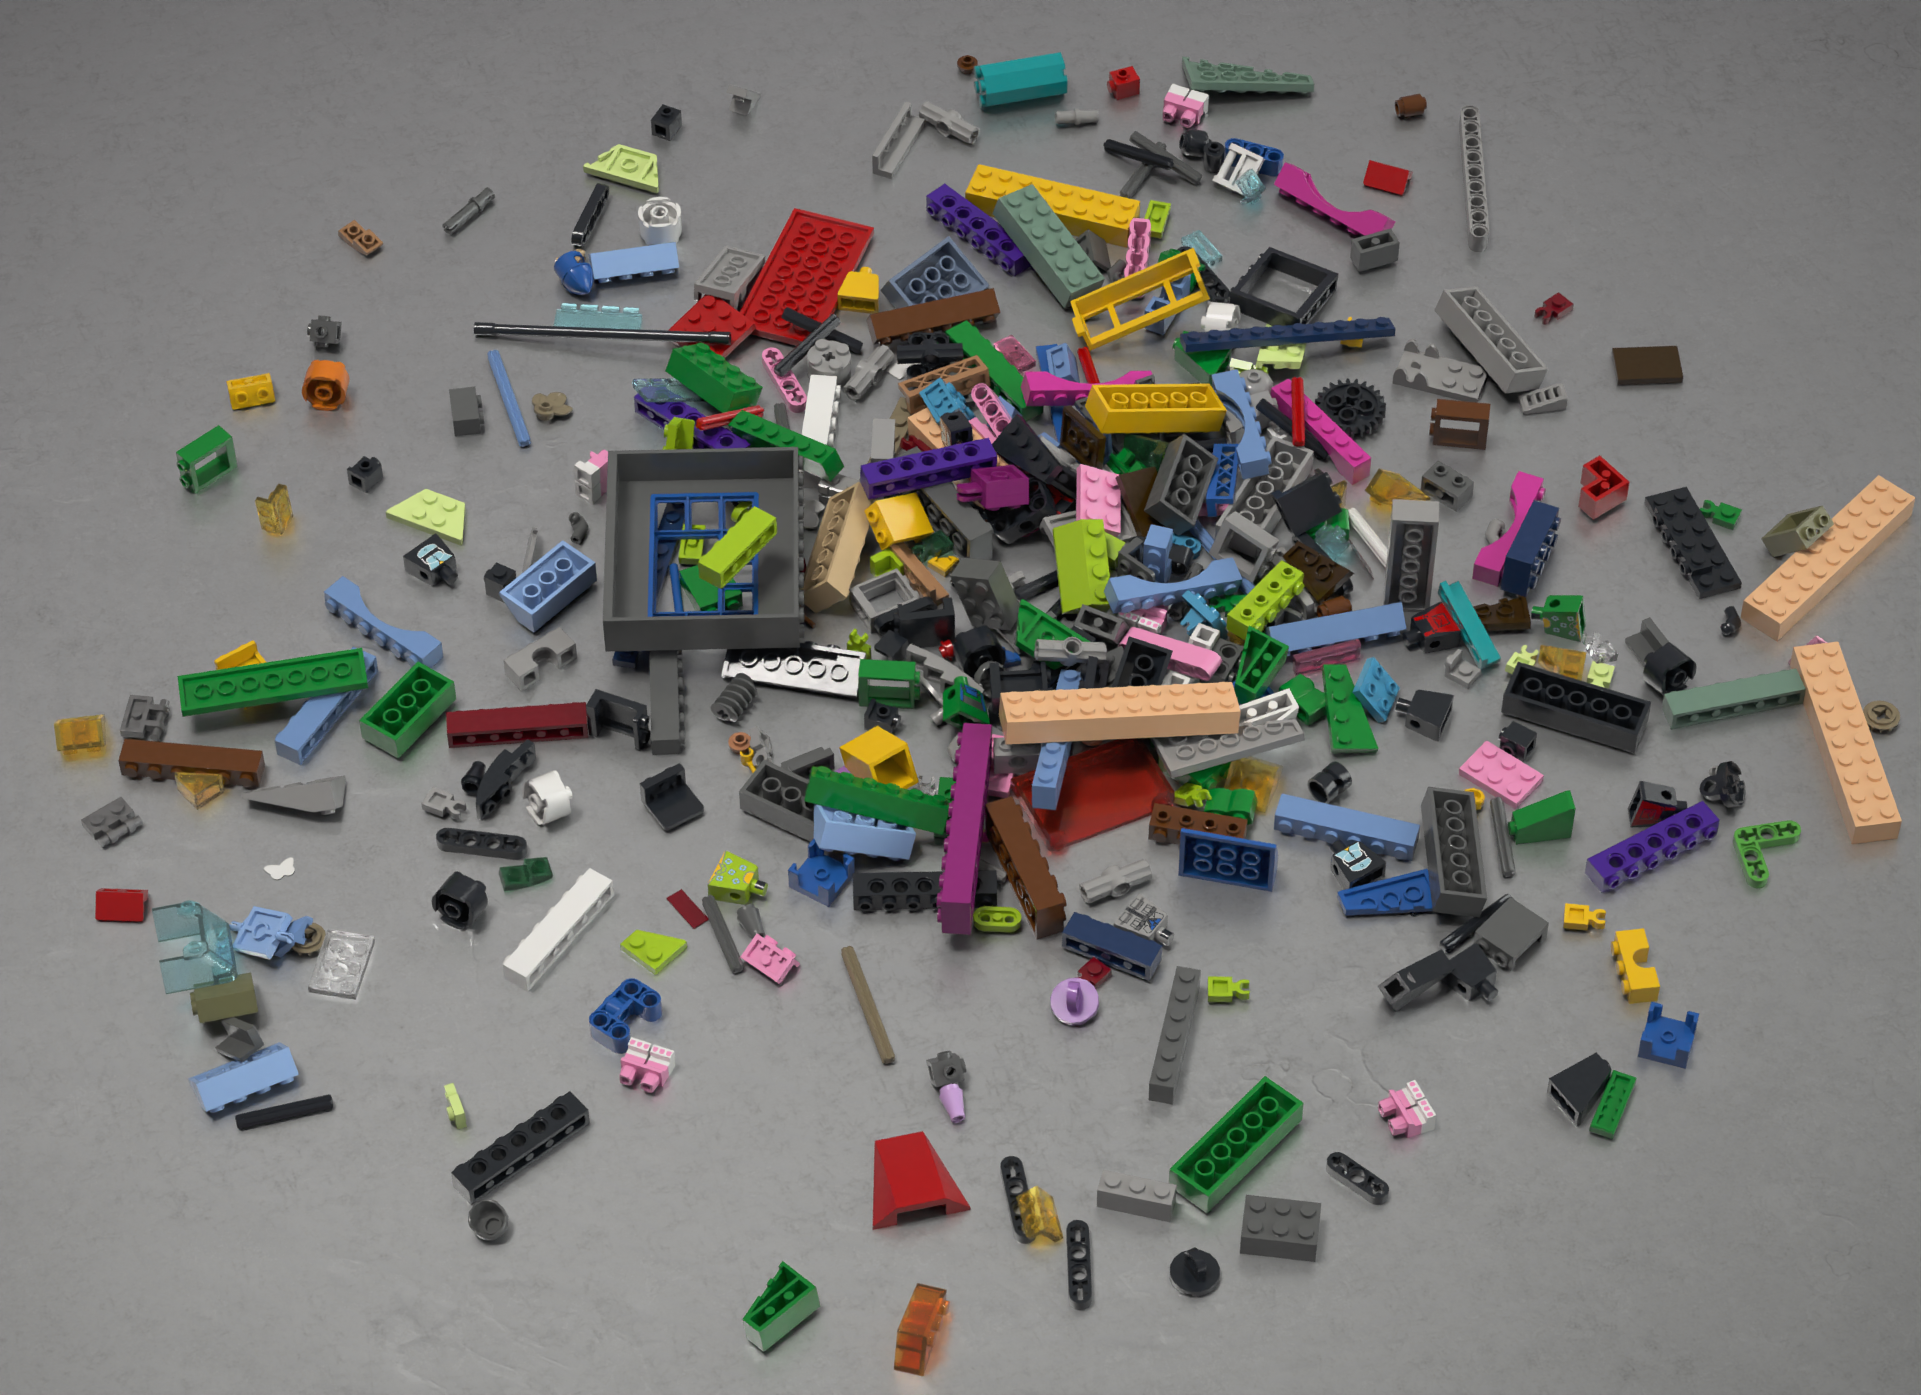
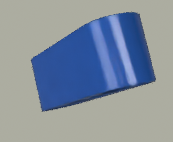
M1231 138L1225 142L1224 160L1229 152L1230 144L1233 143L1265 159L1258 172L1259 174L1272 177L1279 175L1284 160V154L1281 150L1238 138ZM1236 155L1231 165L1232 167H1236L1242 155Z

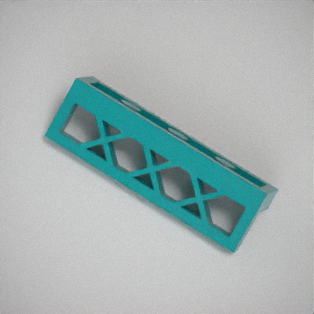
M1447 581L1441 582L1438 595L1460 629L1461 637L1477 667L1482 670L1500 662L1501 657L1460 582L1457 581L1448 585Z

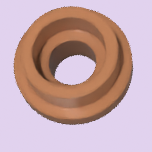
M743 732L734 733L728 740L730 749L736 754H740V751H742V754L748 752V748L751 747L749 743L751 737Z

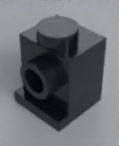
M363 456L353 467L349 466L347 468L349 484L364 493H367L383 478L382 465L375 457L369 459Z
M872 698L864 714V730L869 731L879 726L892 734L894 728L898 729L901 722L898 708L878 703L876 699Z

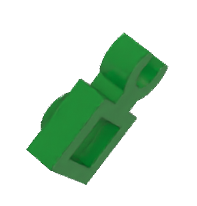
M1704 500L1703 508H1700L1704 518H1713V524L1730 530H1734L1742 513V509L1722 502L1719 506H1716L1710 500Z
M1226 595L1225 599L1214 596L1209 599V607H1214L1219 613L1225 612V617H1227V614L1246 595Z

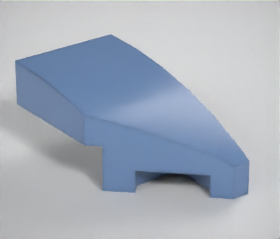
M305 916L291 922L286 932L294 935L293 942L281 941L273 955L282 958L294 946L295 942L304 945L306 940L305 929L312 925L313 918Z

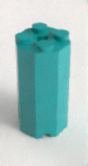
M1059 52L974 66V74L977 79L974 82V89L976 94H980V107L984 108L1067 93L1068 80L1067 75H1064V69L1066 68L1062 54Z

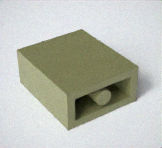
M251 972L193 983L194 992H190L193 1016L198 1015L200 1023L258 1012Z

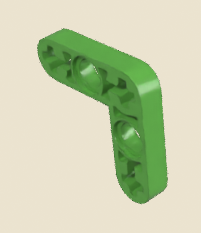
M1792 820L1741 827L1735 831L1733 846L1748 885L1753 888H1762L1767 884L1769 871L1761 849L1796 843L1801 833V827L1797 822ZM1767 832L1770 833L1773 836V838L1765 839L1760 834ZM1751 854L1754 855L1757 858V860L1749 861L1744 856ZM1755 869H1757L1756 872H1757L1758 877H1757L1756 875H1754Z

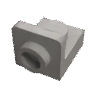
M1458 649L1445 660V677L1469 689L1481 675V669L1463 660V651Z

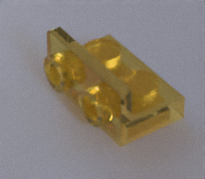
M278 484L275 490L270 493L268 499L257 497L255 504L261 529L269 533L282 535L293 518V512L287 486Z
M1038 1186L1017 1196L1027 1238L1032 1239L1042 1234L1055 1243L1063 1239L1053 1196Z

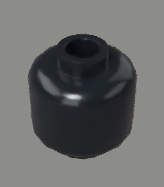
M1188 129L1185 133L1181 134L1179 148L1186 156L1202 158L1204 146L1212 141L1209 139L1207 132Z

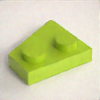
M635 930L620 943L621 951L654 975L659 973L687 948V941L641 930Z

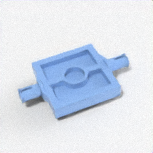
M254 906L244 922L232 921L233 925H229L231 931L238 932L232 948L236 952L271 959L281 941L293 942L294 935L286 932L293 918L285 912Z

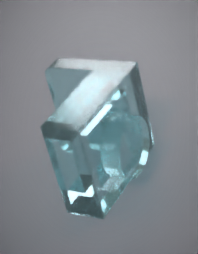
M1253 168L1247 170L1235 181L1245 196L1240 201L1242 205L1249 202L1251 204L1256 203L1262 198L1260 194L1266 190V187Z

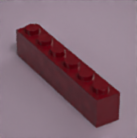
M586 702L446 712L449 748L523 743L527 739L532 742L589 738Z

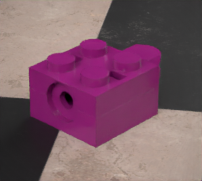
M1014 465L971 469V483L957 484L958 501H978L987 510L995 511L999 510L1000 507L1006 506L1009 508H1019L1021 505L1029 504V478Z

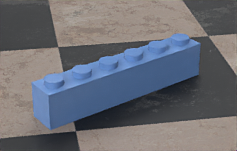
M1402 602L1275 625L1265 627L1264 629L1265 634L1289 646L1287 656H1290V651L1298 650L1299 654L1312 652V647L1320 646L1321 650L1333 648L1334 643L1341 641L1343 646L1355 644L1356 639L1364 637L1365 641L1378 639V634L1386 633L1387 637L1400 635V630L1407 628Z
M363 651L367 682L369 683L378 672L376 656ZM363 689L315 696L306 700L298 713L290 718L288 725L283 731L276 735L275 746L277 755L301 765Z
M1281 794L1274 818V830L1283 833L1296 834L1332 844L1337 840H1341L1346 846L1360 841L1376 854L1388 855L1409 861L1413 859L1419 839L1420 825L1286 794Z

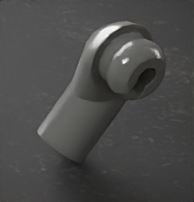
M1119 259L1107 271L1110 283L1124 278V275L1121 276V272L1126 267V263L1123 260Z
M573 512L569 515V521L574 529L570 539L573 543L580 544L588 531V524L583 516H580L578 512Z

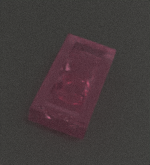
M1013 335L994 343V348L1001 352L1005 359L1017 368L1020 374L1036 366V360Z

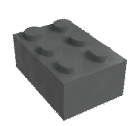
M962 557L950 577L971 625L974 627L986 625L988 628L1011 630L1018 619L1019 602L1001 561Z
M1246 1195L1240 1254L1315 1262L1321 1203Z

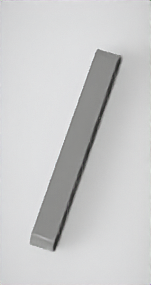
M1466 105L1460 111L1459 135L1468 246L1474 252H1483L1487 249L1489 222L1480 114L1477 107Z

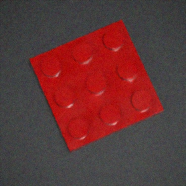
M705 294L668 331L731 332V345L704 343L710 347V350L726 358L756 329L754 322L720 297ZM672 342L677 347L698 344L695 342Z

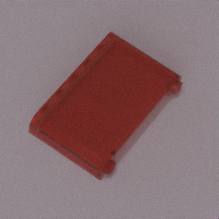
M1141 738L1117 739L1068 757L1056 810L1032 808V783L1036 770L1010 779L1012 791L1049 851H1060L1064 847L1152 815L1154 803L1172 806L1175 800V791Z

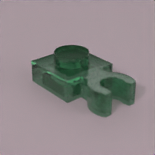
M939 530L922 539V545L913 546L911 552L914 555L920 554L918 559L921 563H924L931 555L933 558L940 557L952 551L954 545Z

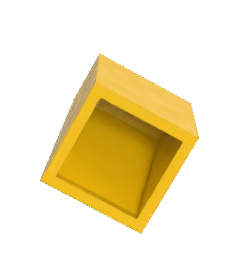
M879 726L870 729L839 747L844 765L854 777L872 778L883 784L893 783L903 789H908L919 783L908 744Z

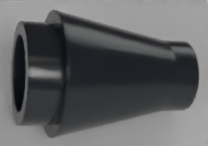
M473 762L471 768L461 779L462 789L467 794H477L486 769V765L483 762Z

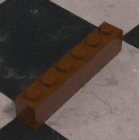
M994 288L870 314L866 321L873 345L880 344L882 346L893 343V340L898 339L901 342L908 341V337L917 332L934 333L941 330L942 333H945V331L966 320L972 326L981 321L983 324H988L995 321V318L1000 314V309Z
M124 739L118 760L121 775L129 777L137 776L152 779L160 778L175 781L240 785L244 787H260L265 768L263 751L133 739Z

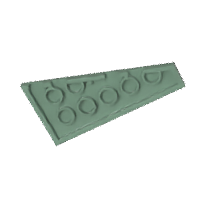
M1182 56V67L1191 90L1204 92L1205 90H1214L1216 92L1234 90L1239 93L1246 91L1265 93L1267 91L1286 93L1287 91H1293L1300 94L1314 92L1315 84L1310 75L1290 72L1278 75L1270 69L1258 72L1253 71L1254 67L1223 62L1213 65L1208 60L1200 59V63L1189 61L1190 57Z

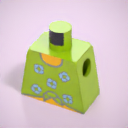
M725 851L707 884L708 896H714L716 901L744 905L747 904L752 893L765 896L768 883L759 880L757 865Z

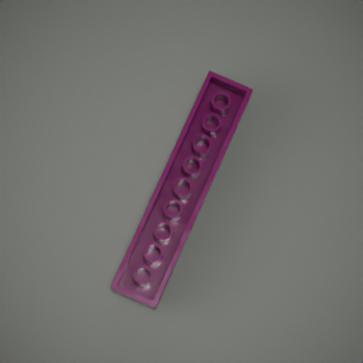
M964 723L963 732H958L957 746H961V748L956 750L955 764H958V766L953 769V781H956V783L951 785V799H954V801L949 802L948 816L952 818L947 820L946 835L949 836L944 840V853L947 854L942 856L941 870L945 872L942 875L940 874L939 889L943 890L937 894V907L941 908L938 909L937 923H942V933L971 935L985 821V804H987L992 763V725Z

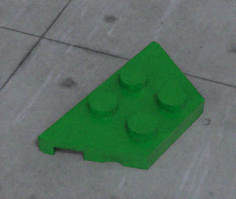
M1024 599L1020 601L1015 646L1034 657L1037 639L1064 641L1068 637H1076L1081 642H1090ZM1045 661V664L1053 670L1065 666L1059 661Z

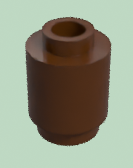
M1421 94L1400 97L1399 100H1395V111L1398 117L1406 118L1421 115L1427 109L1426 99Z
M1343 596L1321 602V605L1316 607L1318 617L1352 611L1349 599H1345Z

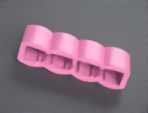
M1133 218L1130 222L1124 278L1147 268L1151 238V223L1149 219Z

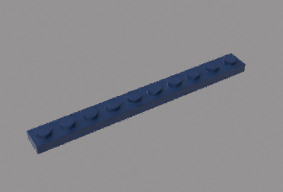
M1360 318L1352 321L1337 320L1335 322H1315L1313 324L1296 323L1294 325H1274L1272 327L1255 326L1247 329L1232 328L1230 330H1210L1208 332L1191 331L1180 334V343L1185 352L1391 337L1395 336L1396 328L1390 318Z
M667 503L658 530H682L683 524H685V504ZM680 539L658 540L657 604L669 572V565L672 563ZM615 651L612 659L613 666L635 669L641 651Z

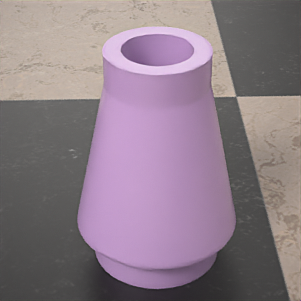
M949 1084L942 1087L939 1099L949 1114L951 1122L963 1121L966 1118L963 1090L957 1084Z

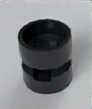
M1334 761L1326 766L1322 772H1318L1309 779L1307 786L1315 800L1328 804L1338 794H1341L1352 785V778L1342 764Z

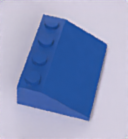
M1181 828L1178 876L1272 892L1278 866L1276 844Z

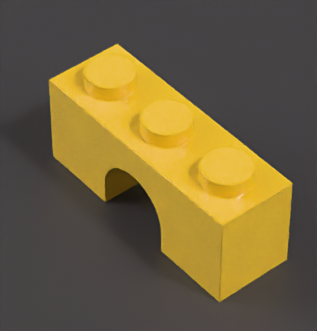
M1644 928L1616 931L1614 941H1611L1612 956L1617 958L1616 972L1617 975L1622 977L1621 990L1623 995H1627L1629 1004L1658 1001L1660 984L1655 967L1643 968L1636 964L1647 962L1649 944Z

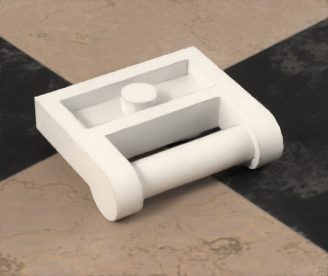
M1231 143L1228 148L1229 152L1218 174L1214 176L1212 181L1246 197L1265 159ZM1236 155H1242L1229 181L1225 180Z

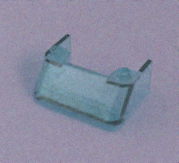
M192 900L152 908L158 942L195 935L201 936V941H192L184 947V956L159 960L166 994L229 983L237 978L238 972L228 922Z

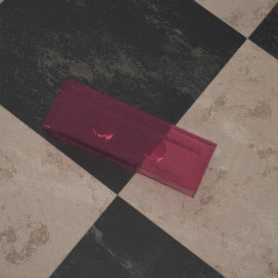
M1359 639L1295 654L1293 655L1292 670L1296 676L1320 670L1323 664H1344L1359 660L1361 643Z

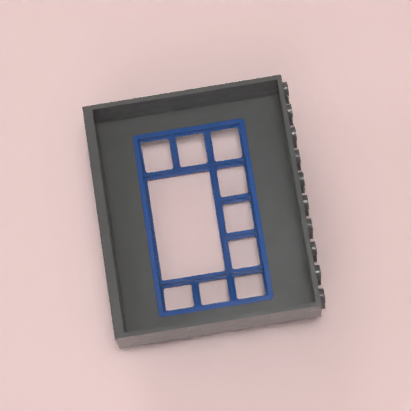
M798 447L608 451L603 594L605 652L800 648V638H804V624H800L804 623V607H800V605H804V590H800L804 586V572H800L804 569V555H800L804 552V538H800L804 535V521L799 522V520L804 518V505H799V503L804 502V489L799 488V486L804 485L803 471L799 472V470H803V456H798ZM750 501L752 502V508L755 506L776 517L777 534L746 564L752 565V583H727L722 589L718 588V611L656 612L658 540L719 539L720 541L729 530L726 529L725 520L726 502ZM717 502L719 529L692 530V503ZM684 503L685 530H658V504ZM740 590L741 592H752V610L725 611V591Z

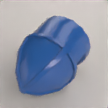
M570 251L559 257L555 262L554 271L564 288L578 295L590 293L594 279L591 265L585 263L583 255L578 251ZM575 256L580 257L579 263L576 261Z

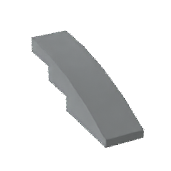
M912 644L909 645L906 650L907 661L916 662V668L923 671V677L926 680L940 684V693L954 685L956 677L965 676L968 679V685L981 691L984 699V689L969 675L932 652Z

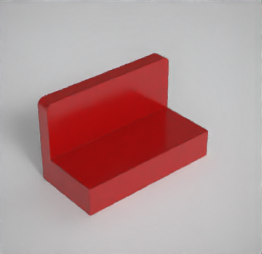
M1369 160L1363 184L1403 195L1408 179L1411 180L1413 171Z
M100 888L96 891V920L143 921L144 902L148 900V890Z

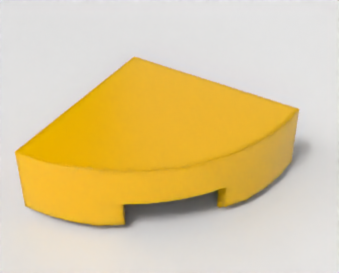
M954 556L934 557L927 561L929 568L946 577L950 570L959 563V558Z

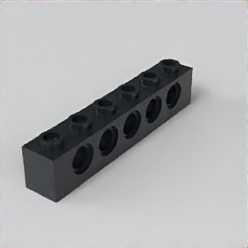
M996 870L978 871L974 908L983 906L997 907ZM945 871L853 873V909L862 911L941 909L937 907V894L943 890L939 889L940 874L942 875Z
M571 1091L557 1097L549 1106L538 1110L524 1123L516 1125L512 1131L505 1136L497 1138L486 1149L478 1151L470 1160L456 1166L451 1172L453 1187L470 1205L474 1204L589 1125L588 1109Z

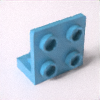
M941 377L919 392L939 425L940 417L947 412L961 411L968 421L976 417L969 407L966 408L965 403L967 401L961 392H957L951 382L946 383Z

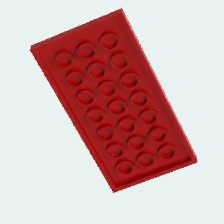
M794 208L740 310L741 314L755 323L756 329L751 334L796 346L799 345L811 332L783 320L781 317L785 308L789 307L821 323L831 314H834L838 306V292L848 272L856 271L874 235V227Z

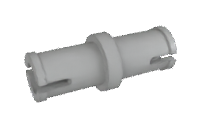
M1079 108L1074 111H1056L1055 122L1056 124L1074 123V125L1098 123V110L1079 111Z

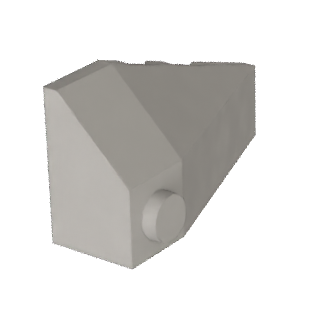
M345 775L307 782L304 785L298 782L285 785L283 788L274 786L250 790L241 795L243 799L309 812L321 811V815L336 813L335 809L343 806L346 778Z

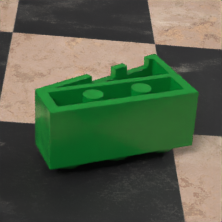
M1248 626L1234 687L1237 701L1240 704H1245L1262 697L1285 664L1289 649L1288 645L1251 626Z
M784 1261L778 1266L779 1271L773 1279L770 1278L767 1282V1288L762 1296L756 1298L742 1319L747 1339L763 1352L820 1307L816 1286Z

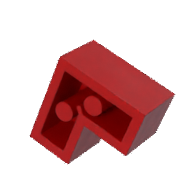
M1599 455L1583 465L1580 483L1584 487L1580 491L1578 507L1594 520L1627 500L1630 482Z

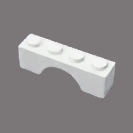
M1199 623L1189 638L1188 643L1212 650L1218 638H1220V630ZM1170 670L1162 685L1196 684L1199 682V679Z

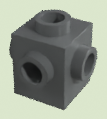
M318 315V319H312L311 323L308 324L307 336H310V341L316 342V346L329 347V343L339 344L342 322L331 321L330 316Z
M943 1051L938 1053L936 1058L926 1060L931 1084L935 1087L949 1084L959 1085L958 1082L964 1080L963 1073H966V1065L964 1059H960L957 1054L951 1051Z

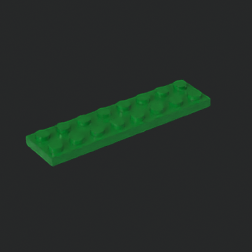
M362 648L177 676L183 717L368 688Z

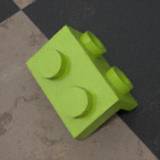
M673 417L669 424L665 425L664 438H667L666 446H663L662 450L693 449L695 421Z

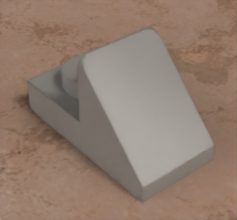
M728 85L726 92L733 94L729 110L745 116L749 115L761 96L760 93L733 85Z

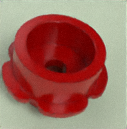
M941 641V646L938 649L943 659L949 658L950 661H953L954 655L951 641Z

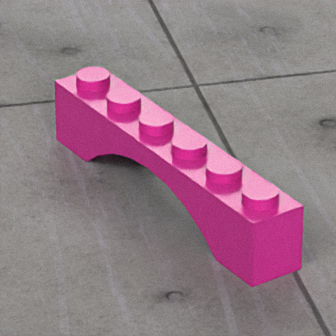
M1287 162L1284 163L1274 183L1275 186L1280 188L1279 192L1287 197L1291 195L1297 197L1296 202L1306 207L1308 204L1313 206L1312 211L1321 216L1325 214L1331 216L1330 221L1339 226L1342 223L1347 225L1348 228L1346 230L1355 235L1359 233L1369 235L1392 229L1396 222L1371 209L1361 212H1348L1334 207L1319 193L1314 185L1311 174Z
M1046 371L1025 372L1021 390L1026 406H1075V401L1088 397L1092 385L1134 384L1135 380L1150 376L1152 372L1129 371L1116 380L1095 384L1068 381Z
M1287 379L1271 388V397L1276 398L1278 410L1292 420V381ZM1304 394L1305 428L1322 444L1338 472L1351 485L1370 476L1371 457Z
M1518 471L1511 485L1509 499L1514 511V522L1500 539L1481 548L1474 563L1472 579L1498 587L1503 576L1506 555L1533 500L1542 501L1545 496L1546 489L1543 488L1544 478Z

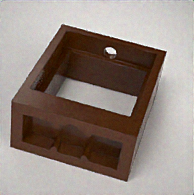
M1437 399L1436 408L1432 407L1431 421H1435V423L1430 422L1429 436H1433V445L1486 450L1491 404ZM1441 419L1479 423V430L1440 427Z

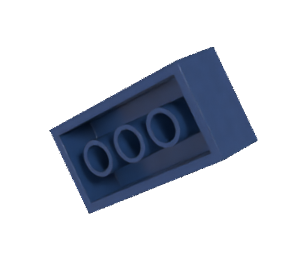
M1533 500L1506 555L1500 590L1527 597L1530 589H1535L1538 580L1537 575L1541 576L1545 565L1544 561L1549 560L1551 547H1555L1558 540V534H1555L1561 523V518L1558 517V507Z

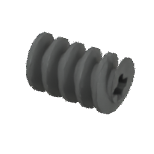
M737 673L711 705V712L721 720L731 723L736 722L738 716H741L743 710L748 707V704L758 694L753 680L745 673Z

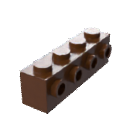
M1154 803L1149 823L1148 839L1180 845L1181 828L1246 839L1248 819Z

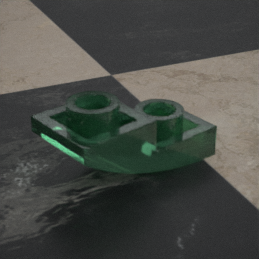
M547 857L524 859L523 865L500 867L498 873L504 891L530 887L553 877Z

